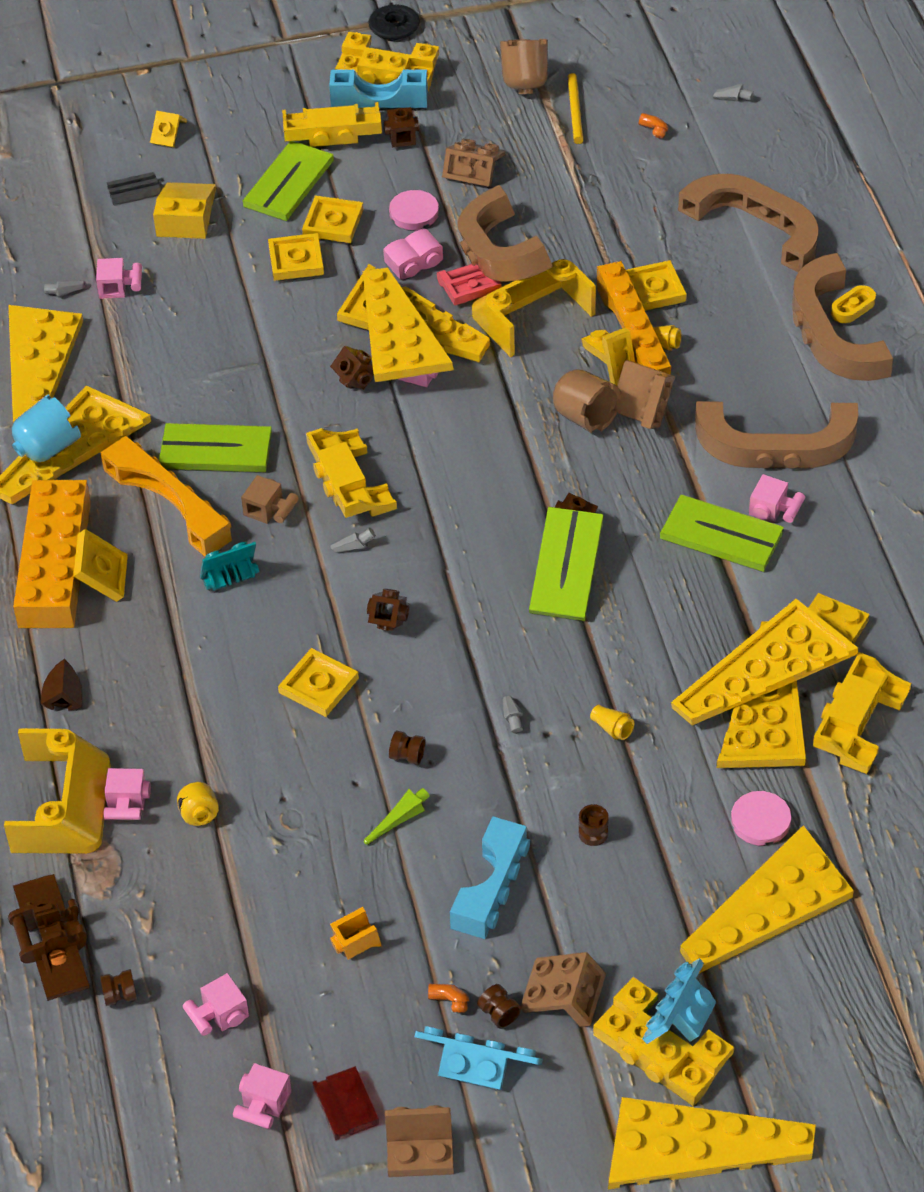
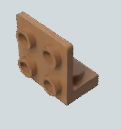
M462 139L446 148L442 177L489 187L492 185L495 161L505 156L506 150L499 149V145L486 143L485 146L476 145L475 140Z
M629 360L625 361L617 386L620 389L621 400H616L614 410L618 414L642 421L641 426L649 429L660 427L675 376Z
M588 952L536 958L521 1003V1010L524 1013L564 1009L580 1027L591 1026L606 973Z
M432 1105L419 1109L397 1107L393 1110L385 1111L388 1177L454 1174L451 1108Z

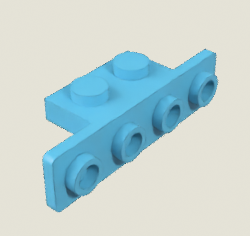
M700 958L691 964L689 962L683 963L674 972L676 977L666 987L665 992L667 994L665 998L656 1005V1014L646 1024L648 1029L642 1038L646 1044L667 1032L672 1023L689 1042L699 1037L717 1002L712 997L710 991L703 987L696 979L704 964Z
M425 1026L424 1032L416 1031L414 1036L444 1044L438 1076L502 1090L508 1058L541 1065L543 1058L535 1057L536 1050L517 1047V1052L504 1050L505 1043L486 1040V1045L473 1043V1036L456 1033L455 1039L443 1036L444 1030Z

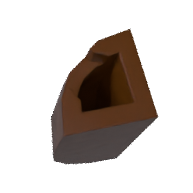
M65 658L55 665L43 683L41 705L51 710H54V706L68 707V711L82 707L80 680L73 667Z

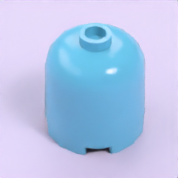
M47 394L14 421L12 437L15 442L12 446L20 457L26 455L32 461L44 462L81 438V433L77 425L72 428L67 418L71 415L55 397L51 399L50 395Z

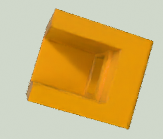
M363 907L330 924L334 936L330 937V941L337 954L344 952L348 960L371 947H382L377 929L374 925L371 926L369 924Z

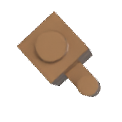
M257 475L241 497L243 515L266 524L274 515L276 522L283 523L299 498L296 494L290 493L286 499H283L281 483Z

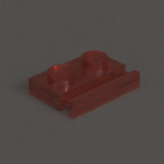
M356 1066L327 1076L326 1080L312 1082L313 1090L335 1141L340 1140V1137L346 1134L350 1136L379 1125V1118Z

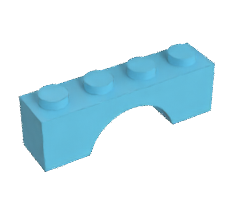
M355 70L330 71L331 107L351 106L354 104H358V108L375 107V102H378L379 108H427V70H402L396 80L381 85L364 81Z
M492 816L482 839L483 858L490 862L495 870L485 882L473 887L460 888L450 910L451 929L482 939H486L489 929H495L499 918L500 904H506L510 892L509 883L511 880H516L520 870L519 860L521 856L526 857L530 847V839H527V826Z

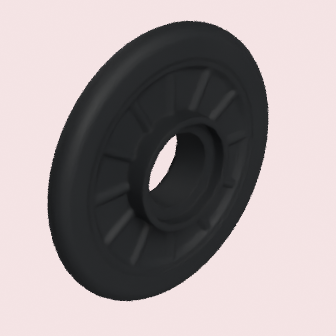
M398 4L380 7L369 18L371 31L385 39L408 37L418 29L420 23L419 16L413 9ZM390 21H399L397 23H389Z

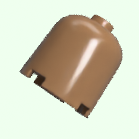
M548 39L500 41L503 81L508 87L518 89V94H532L533 89L545 84L548 75Z
M579 369L565 373L556 383L553 391L555 409L563 417L590 433L596 429L603 431L611 424L617 415V411L614 410L616 400H621L620 389L615 384Z

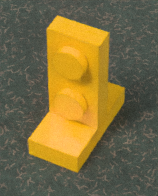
M625 327L612 333L606 330H595L589 336L581 338L583 348L607 364L610 382L618 386L624 362L628 360L635 362L630 331Z

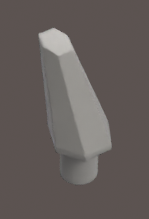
M738 84L717 90L713 99L738 102L739 98L751 101L753 91L743 89V84Z
M85 281L57 282V284H45L44 291L45 294H57L58 297H62L84 289L86 283Z
M368 528L361 534L354 533L330 546L337 553L364 549L368 547L367 542L375 538L376 535L371 528Z
M510 695L503 698L504 718L509 722L512 733L521 732L523 728L520 718L523 716V713Z

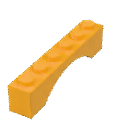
M622 261L597 266L598 293L604 306L609 307L613 311L621 327H625L630 331L635 362L671 374V365Z
M124 436L101 451L104 471L120 485L145 488L160 494L172 502L186 521L189 544L204 557L213 551H218L232 541L231 523L228 518L223 514H218L207 500L199 498L189 485L185 486L180 482L174 472L167 471L161 466L159 460L154 456L148 455L138 442L134 443L127 436Z

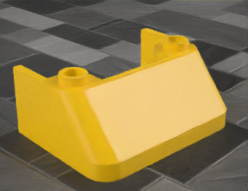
M565 259L552 262L553 267L525 279L515 280L483 296L472 304L473 319L511 358L515 356L514 325L505 315L562 288L591 317L594 316L596 285L573 262Z
M19 728L18 736L25 761H67L62 801H49L40 805L36 811L35 821H4V829L10 852L87 854L96 851L102 843L105 820L104 808L107 805L105 786L108 768H111L108 754L68 729Z

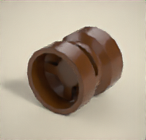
M396 730L391 739L389 758L397 761L406 759L410 764L419 765L425 751V737L418 735L410 737L405 732Z
M590 804L581 809L579 813V838L584 844L598 846L607 840L609 816L605 808L597 804Z
M131 969L121 971L116 976L111 974L100 976L106 1007L116 1005L120 1000H126L127 1002L137 1000ZM118 984H121L122 991H119Z
M495 984L482 993L478 999L477 1006L485 1014H490L491 1021L496 1027L502 1029L517 1019L521 1012V1006L514 999L507 997L508 992L500 984Z

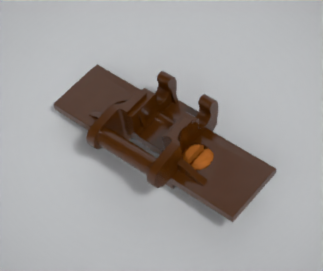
M54 874L13 885L19 909L10 912L8 920L14 926L21 949L19 953L21 962L27 964L36 962L47 1001L89 989L90 986L79 954V950L86 946L87 934L84 926L79 924V909L75 899L68 901L69 907L65 910ZM38 928L42 942L32 945L28 931Z

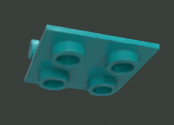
M240 542L234 545L231 550L222 553L218 550L207 554L202 559L200 579L207 577V579L203 580L206 590L212 589V591L226 587V582L228 586L232 585L228 570H231L236 583L240 582L238 573L242 581L254 578L255 574L260 572L257 563H251L254 558L256 542L249 544L247 542Z

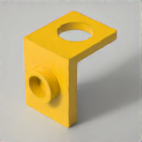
M156 110L150 143L174 147L179 122L187 123V119L178 114Z

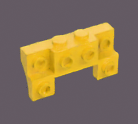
M348 31L341 46L342 55L335 70H355L364 81L378 85L393 82L400 76L402 70H427L429 91L435 64L440 54L439 46L416 43L412 54L369 48L371 35Z
M375 102V107L358 108V104H354L351 106L314 109L303 108V113L286 114V110H282L285 142L309 140L310 147L358 143L359 135L382 134L378 102Z
M320 428L306 433L307 444L316 460V463H313L315 474L318 479L322 478L326 496L332 497L335 505L340 507L345 518L369 511L371 517L397 509V502L395 499L393 500L387 483L366 487V479L355 460V457L367 454V445L362 442L358 429L333 432Z
M859 652L843 683L838 682L836 684L832 703L827 702L821 715L823 720L814 735L813 747L840 756L841 765L868 774L878 754L879 746L864 740L860 736L878 703L897 710L901 709L911 690L912 683L889 672L876 658Z
M632 977L613 997V1005L593 1025V1035L618 1052L626 1063L636 1065L643 1070L651 1081L655 1083L660 1082L694 1107L706 1094L717 1073L733 1055L734 1047L709 1029L694 1046L670 1030L646 1044L642 1038L648 1029L646 1024L652 1018L646 1013L658 1001V993L635 977Z

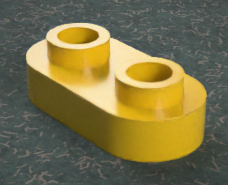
M865 285L852 288L833 302L832 318L839 323L853 322L874 307L875 291Z

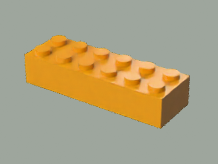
M32 480L13 605L18 628H74L80 580L73 577L78 533L88 527L91 505L87 480Z

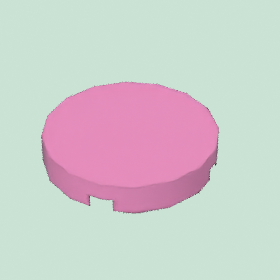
M421 190L401 192L392 199L389 206L391 220L393 219L398 227L406 230H420L427 224L430 226L437 220L439 214V204L436 198L430 193Z
M752 791L742 795L734 803L731 811V824L736 835L747 843L757 846H763L770 842L774 844L787 835L791 825V812L786 802L776 794L766 791Z

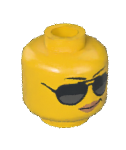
M203 782L190 783L184 786L177 795V806L180 814L189 825H206L217 816L219 804L212 788L208 784Z

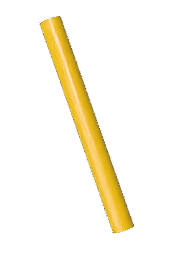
M570 73L567 79L573 139L575 144H581L583 142L577 75Z

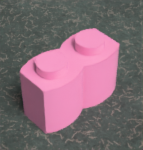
M427 229L417 230L405 239L393 241L383 249L384 262L400 280L413 277L422 269L435 267L443 260L441 244Z

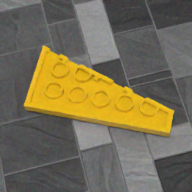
M368 264V266L366 267V269H365L364 271L372 270V269H376V268H375L374 266ZM362 273L337 312V321L369 330ZM401 287L440 345L444 347L446 353L480 363L490 346L489 337L468 324H460L453 319L452 314L447 311L444 313L435 308L434 303L408 287Z
M389 268L362 271L375 382L454 370L453 362Z
M8 305L13 423L47 394L50 395L51 399L54 397L83 324V315L81 313Z
M86 385L65 407L71 415L67 418L72 428L76 425L78 426L81 438L44 462L32 461L26 455L23 457L18 456L0 475V499L10 504L16 503L30 494L32 480H54L97 455L124 436H129L151 423V415Z
M794 599L671 702L672 709L688 723L695 725L858 654V647L798 599Z
M761 621L759 629L768 621ZM797 681L734 707L731 721L723 740V746L717 759L716 768L805 766L806 756Z
M803 825L680 945V953L689 964L700 958L704 962L699 972L701 973L853 898L854 890Z
M622 1097L608 1190L620 1188L622 1184L637 1182V1185L649 1184L650 1180L669 1178L670 1180L718 1174L722 1173L724 1169L739 1167V1170L751 1169L752 1165L771 1163L772 1165L812 1160L816 1124Z

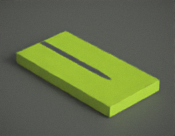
M289 141L243 199V207L287 221L334 161L333 154L298 142Z
M165 423L159 462L165 469L266 472L272 428L271 426Z
M681 494L660 532V539L764 572L783 535L784 527Z
M548 507L529 613L585 621L604 519L603 514Z

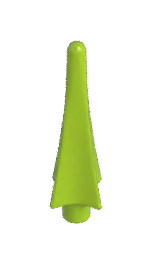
M421 788L415 794L408 789L384 820L364 839V844H370L394 827L424 812L422 803L430 797L429 793L424 788Z

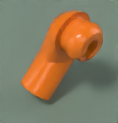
M645 113L640 115L639 125L653 128L652 133L657 138L665 137L668 125L661 118Z
M429 984L428 999L452 1001L451 1009L453 1012L464 1013L468 1010L467 1002H470L469 996L457 986L452 984Z

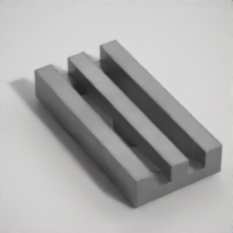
M155 172L106 183L113 205L159 195L161 192Z

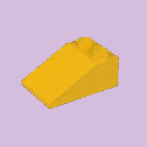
M167 182L158 195L153 217L156 237L206 239L216 184Z

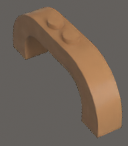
M713 174L694 180L679 192L678 211L697 221L715 208L728 206L739 208L789 234L791 237L782 245L781 264L796 272H799L816 257L818 224L813 214L799 202L753 179L736 174Z
M500 185L479 195L460 214L457 226L463 239L459 243L464 254L468 256L472 266L478 265L486 277L496 281L521 280L552 268L553 266L545 246L537 235L509 247L495 246L487 237V233L495 225L515 215L508 196Z
M838 253L825 255L810 261L798 272L795 278L792 299L793 321L795 326L800 327L804 344L809 345L814 357L824 368L841 377L860 381L891 377L893 357L884 340L869 344H853L841 339L835 333L818 300V297L824 293L844 289L846 268Z
M696 401L695 430L700 444L716 459L738 467L792 469L825 466L843 457L852 447L856 437L858 403H831L829 424L823 430L816 433L760 434L743 433L729 426L724 419L723 402Z

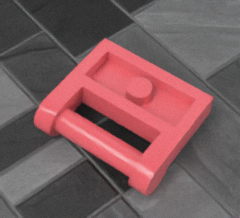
M470 264L448 272L445 270L437 272L438 283L445 289L454 306L481 298L501 288V282L486 277L478 265L472 266Z

